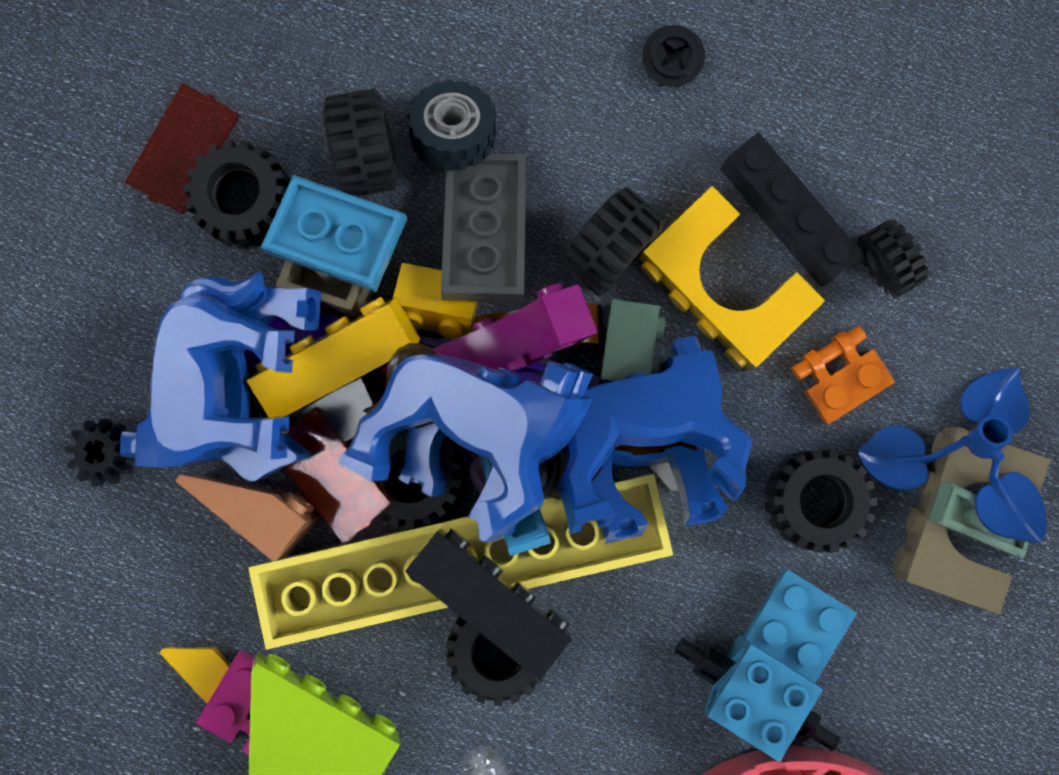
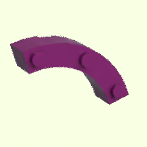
M557 283L537 292L539 298L520 310L496 321L495 317L479 321L472 325L474 332L432 349L439 355L469 360L496 371L498 367L516 372L552 356L551 352L571 347L598 332L579 284L563 289L561 283ZM388 365L378 373L385 390Z

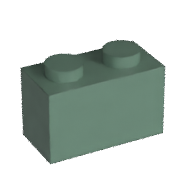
M616 299L611 300L608 309L599 382L608 383L623 380L628 375L643 372L646 375L658 373L660 357L653 356L655 340L662 341L665 328V317H659L660 306Z

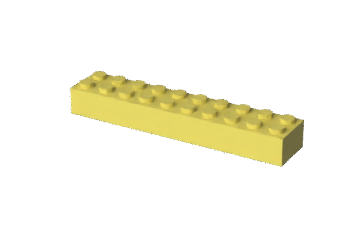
M649 473L614 481L615 487L623 499L640 510L649 523L642 536L605 543L602 528L598 527L597 520L583 524V531L570 534L562 500L545 497L540 511L551 543L511 556L509 555L504 536L495 541L485 543L480 541L478 522L466 515L248 567L265 648L267 650L448 608L447 605L405 572L440 528L446 533L451 528L458 532L470 543V546L467 548L470 553L479 560L483 555H486L504 570L500 575L501 578L511 586H514L518 581L527 589L672 556V547L655 475Z

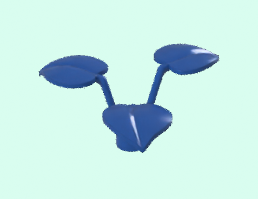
M1008 368L988 373L973 381L964 390L960 398L961 413L968 421L977 424L968 436H963L960 440L930 455H924L925 443L918 433L904 426H889L876 432L867 443L858 449L857 456L861 465L874 480L893 490L910 491L924 485L928 480V469L925 463L934 462L962 447H968L973 455L982 459L991 458L992 460L989 480L992 485L982 487L975 498L976 514L985 528L1000 537L1039 543L1045 538L1047 527L1046 512L1042 497L1034 483L1019 472H1009L1000 480L998 478L1000 462L1004 460L1001 450L1010 443L1013 434L1020 432L1026 426L1029 419V403L1021 383L1018 368Z

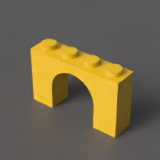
M711 186L642 252L639 259L644 264L641 266V269L654 283L657 284L661 281L671 291L668 296L683 312L689 310L699 320L696 325L707 338L712 341L717 338L727 349L724 354L738 369L745 367L750 371L757 368L825 300L796 272L780 285L760 306L754 309L735 311L724 308L714 302L708 296L701 283L699 271L701 258L705 249L738 218L740 213Z

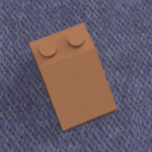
M180 474L175 480L272 561L290 555L320 518L313 512L316 507L314 503L299 492L293 495L290 492L208 474Z

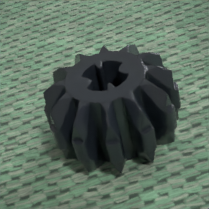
M101 418L98 424L95 421L87 420L83 422L84 432L74 430L70 433L77 443L76 445H67L64 448L67 453H74L75 457L66 466L69 469L79 468L76 479L79 481L90 479L92 486L99 487L103 486L105 481L109 484H117L120 482L119 473L130 474L133 471L126 461L127 459L135 458L121 457L120 455L121 434L127 428L124 424L117 423L113 426L111 419ZM99 445H104L102 452L106 455L105 459H99L102 455L101 451L98 450Z

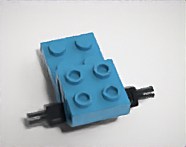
M784 568L743 636L739 634L726 656L712 647H708L703 651L685 640V638L678 642L674 653L695 665L693 672L713 685L704 709V713L710 719L778 762L781 761L795 737L803 742L811 738L831 752L838 746L840 736L821 726V716L811 709L823 691L816 684V681L857 615V612L792 571Z

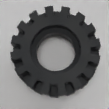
M888 219L859 236L858 246L864 254L863 264L870 269L868 273L872 278H876V284L879 288L883 287L887 295L891 294L893 298L900 297L928 279L929 269L924 265L927 263L926 258L919 253L922 249L919 244H914L913 235L910 232L906 234V228L902 224L898 225L896 220Z

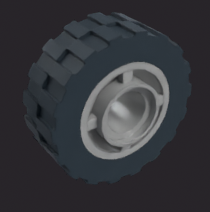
M446 80V82L441 83L438 81L432 83V86L428 88L424 87L419 91L417 97L414 96L411 101V108H408L409 139L411 140V147L414 152L418 153V157L423 162H428L429 166L443 168L444 171H451L452 169L466 170V167H474L480 163V160L486 159L490 154V149L494 147L496 136L495 106L491 104V98L484 94L481 88L476 85H469L465 81L455 82L454 80Z

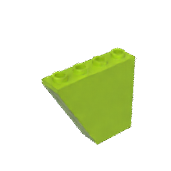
M259 652L257 653L251 672L249 775L383 774L400 746L398 731L395 730L397 727L391 720L380 714H376L374 717L360 710L362 707L356 700L347 695L341 694L338 698L326 691V685L312 675L305 674L304 677H301L289 670L290 664L281 657L274 654H269L266 657Z

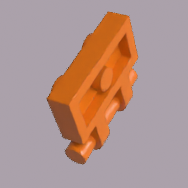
M856 326L847 333L845 331L839 332L832 337L831 343L818 351L811 350L802 356L801 362L791 367V371L797 380L800 381L810 374L815 380L816 384L805 390L804 394L824 425H829L895 383L874 349L859 356L855 346L867 339L865 332L860 326ZM841 356L846 365L830 375L825 365Z

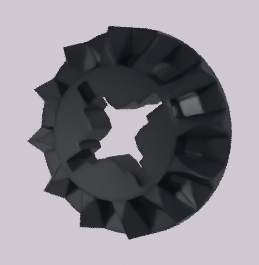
M668 25L654 31L646 40L642 54V63L648 77L657 81L661 87L672 86L676 89L687 83H692L701 72L705 61V51L699 37L690 29L679 25ZM665 49L671 53L681 52L685 49L679 59L681 67L673 62L662 66L667 56Z

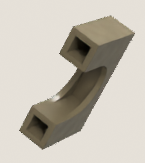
M961 427L943 428V431L939 432L933 441L931 453L960 440L963 436H968L970 431ZM1006 445L1001 450L1004 460L1000 462L999 480L1009 472H1019L1029 478L1040 493L1051 459ZM962 447L932 462L930 470H928V480L919 487V492L922 494L917 508H913L907 518L906 530L909 532L905 544L897 550L894 557L893 567L896 569L894 578L1000 615L1012 575L968 560L954 548L948 537L946 527L928 520L942 481L963 489L979 482L992 485L989 480L992 464L991 458H979L973 455L968 447Z

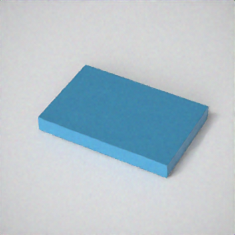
M293 175L260 248L264 253L376 292L405 226L407 217L399 211Z

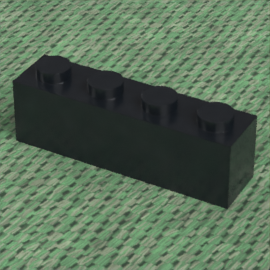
M759 132L727 157L720 170L820 287L833 281L864 255Z
M440 528L405 572L540 681L572 641L571 633L566 630L570 623L551 608L545 613L533 603L537 597L518 581L514 586H511L501 578L500 575L504 570L489 557L483 555L479 560L467 550L470 543L458 532L451 528L446 533Z

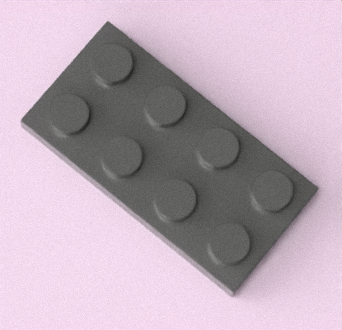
M490 153L486 159L483 158L474 167L469 166L466 167V170L461 171L458 169L446 171L441 300L524 302L526 154Z

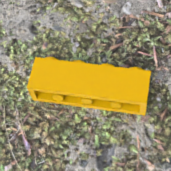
M379 297L360 308L363 314L360 317L349 322L348 318L344 316L324 328L327 334L314 341L312 336L308 335L289 346L292 353L285 356L284 359L293 360L292 373L276 372L264 367L262 362L257 363L255 368L258 372L250 377L247 383L269 418L285 417L386 364L398 348L408 343H419L421 339L397 297L386 303L382 297Z

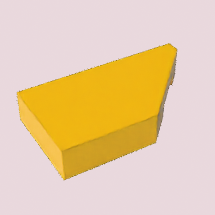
M166 646L159 652L206 703L209 702L231 665L228 659L216 647L189 648Z

